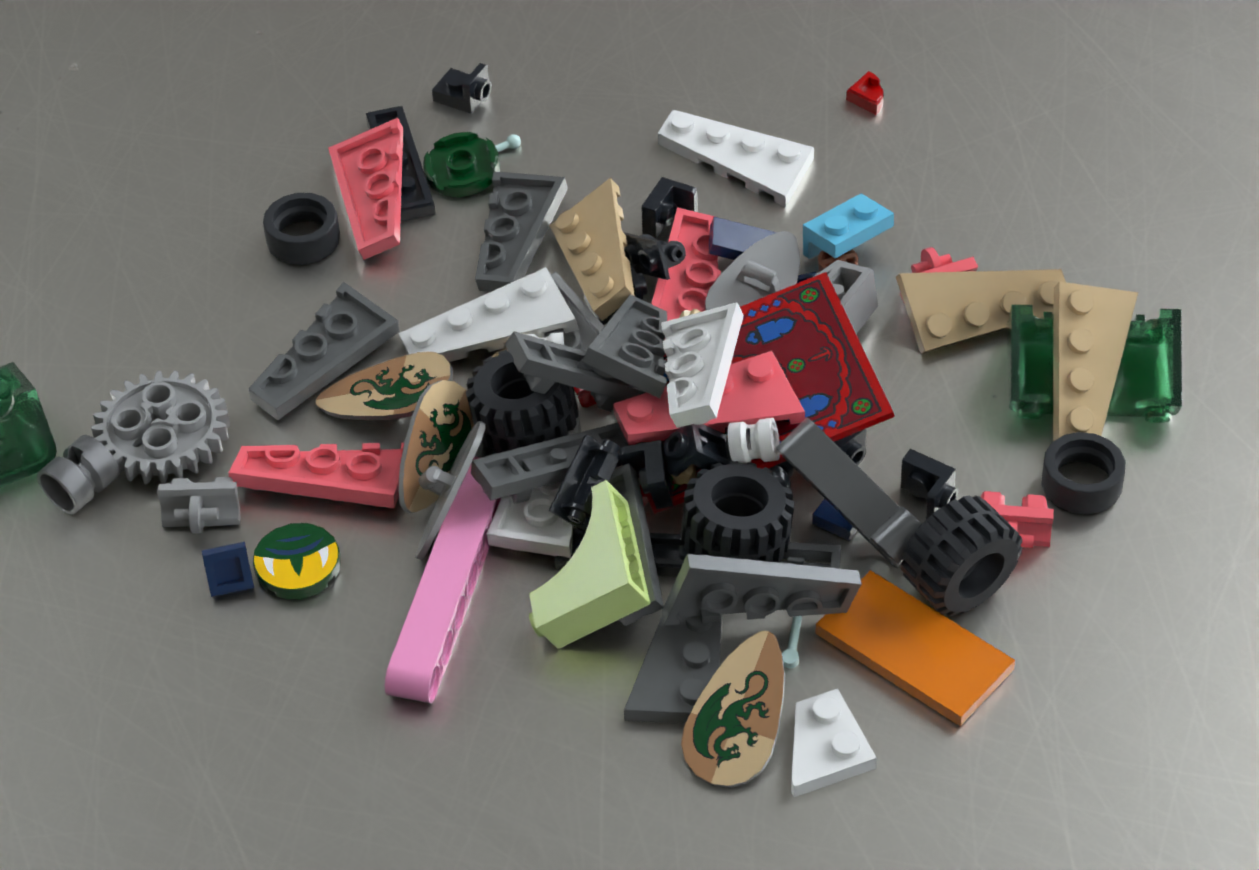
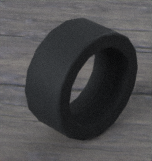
M314 193L286 195L273 202L265 211L263 228L266 244L270 253L280 261L303 265L314 263L330 255L339 244L340 229L337 212L334 205L323 196ZM300 221H313L322 224L320 229L303 236H290L281 233L283 228Z
M1085 432L1066 434L1053 441L1045 452L1041 485L1046 497L1059 508L1079 514L1102 512L1114 505L1122 494L1126 460L1121 450L1107 438ZM1085 462L1100 467L1109 477L1099 483L1080 484L1066 479L1058 469L1068 463Z

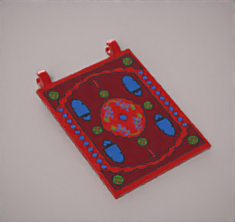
M827 272L740 306L744 316L731 364L772 351L805 411V418L807 417L814 422L833 442L895 417ZM665 354L664 360L667 361V355ZM665 371L663 377H666V386H667V384H669L670 382H669V378H668V376H667V374H666V371ZM574 387L582 407L588 408L596 404L591 391ZM789 419L775 421L779 442L781 443L800 423L790 424ZM728 427L725 428V433L723 434L728 435ZM780 454L779 460L764 462L758 458L752 459L750 463H755L757 468L763 469L765 467H773L786 460ZM696 466V475H697V472H699L700 470H702V469L698 468L697 466ZM671 476L673 505L676 506L684 503L687 484L677 485ZM640 484L643 504L645 506L650 503L654 514L671 508L656 509L651 493L644 494Z

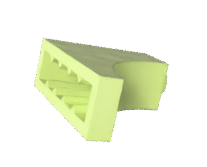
M607 480L591 487L592 511L586 533L573 556L554 577L529 593L532 612L529 613V620L533 630L539 637H546L558 649L650 605L628 501Z

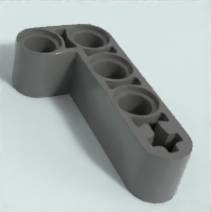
M806 417L776 447V450L890 564L898 568L904 560L902 555L909 545V540L919 529L921 523L903 506L899 507L814 422Z

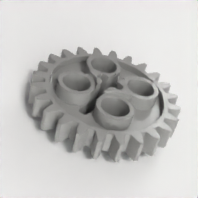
M174 370L169 378H163L161 371H157L154 380H148L144 374H141L139 377L140 383L137 385L127 380L124 381L126 390L120 392L112 389L110 391L112 401H101L102 412H97L93 415L96 424L91 426L93 437L102 443L112 454L118 464L120 473L125 470L128 481L133 480L138 474H142L144 484H148L153 476H159L162 484L166 483L168 474L174 473L176 478H183V470L187 468L197 474L199 472L197 463L202 461L211 464L213 462L211 452L221 453L223 451L221 441L228 440L229 438L227 428L230 427L225 399H220L218 388L209 389L208 380L206 379L196 383L192 373L181 380L177 370Z

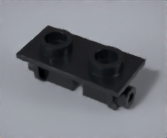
M623 232L627 239V247L624 248L625 256L630 261L635 272L640 271L645 275L668 280L670 279L668 268L680 264L686 256L685 247L678 241L666 243V241L654 239L648 234L638 236Z
M587 434L584 435L548 511L585 532L592 511L591 487L605 480L609 482L620 459V455L617 453L620 446L610 440H604L601 444Z

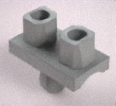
M216 477L214 481L205 483H194L188 478L173 479L171 483L159 484L157 493L161 505L162 527L190 526L192 533H202L204 526L240 524L241 515L237 482H233L231 477Z

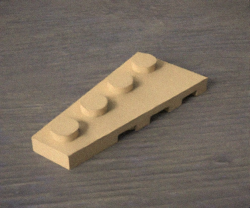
M611 177L570 210L561 213L557 220L549 225L590 306L602 321L620 308L630 294L635 296L630 261L625 256L624 248L627 247V239L621 229V221L624 220L623 210L617 201V198L620 197V189Z
M1062 269L900 273L896 276L921 354L1053 316L1054 287L1059 281L1066 282Z
M1060 281L1054 287L1053 441L1063 435L1076 432L1094 433L1102 436L1138 292Z

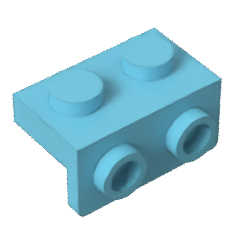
M861 193L803 224V255L808 259H812L823 250L837 258L894 226V213Z

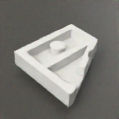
M838 688L796 702L791 793L793 797L876 769L877 757Z

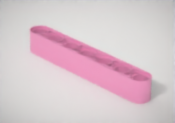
M472 463L440 527L390 659L385 678L386 695L432 703L440 687L490 548L486 533L502 499L498 498L490 501L481 485L471 475Z

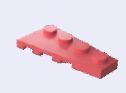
M396 118L328 148L355 242L364 260L400 245L403 126L399 119Z

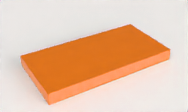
M871 570L861 579V586L847 613L825 614L816 623L815 634L959 726L976 711L1012 673L1015 667V659Z

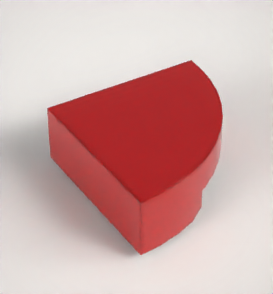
M868 71L847 89L846 100L877 115L884 104V91L880 85V79L874 73Z

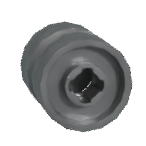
M82 435L64 450L63 457L58 456L38 472L37 479L49 500L65 513L73 515L93 499V491L101 492L119 477L120 471L114 457L102 443L92 436Z

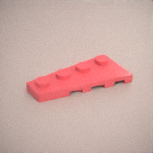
M677 207L668 242L678 241L682 243L685 247L686 256L680 264L668 268L670 279L658 278L651 302L652 305L667 311V321L680 318V314L684 310L698 309L701 312L706 311L705 300L708 291L721 274L718 268V256L708 254L710 224L715 216Z
M772 351L730 365L717 418L711 419L704 423V425L725 433V428L728 427L729 423L745 422L747 425L756 424L759 419L774 418L775 421L789 419L790 424H798L805 419V411ZM665 386L660 399L646 392L613 404L614 415L629 445L657 440L665 441L673 432L679 429L676 428L669 415L667 386Z
M401 442V449H381L380 443H362V450H337V444H320V447L314 448L311 451H299L297 445L241 446L228 473L233 482H237V487L366 504L375 507L395 508L399 499V471L404 442Z

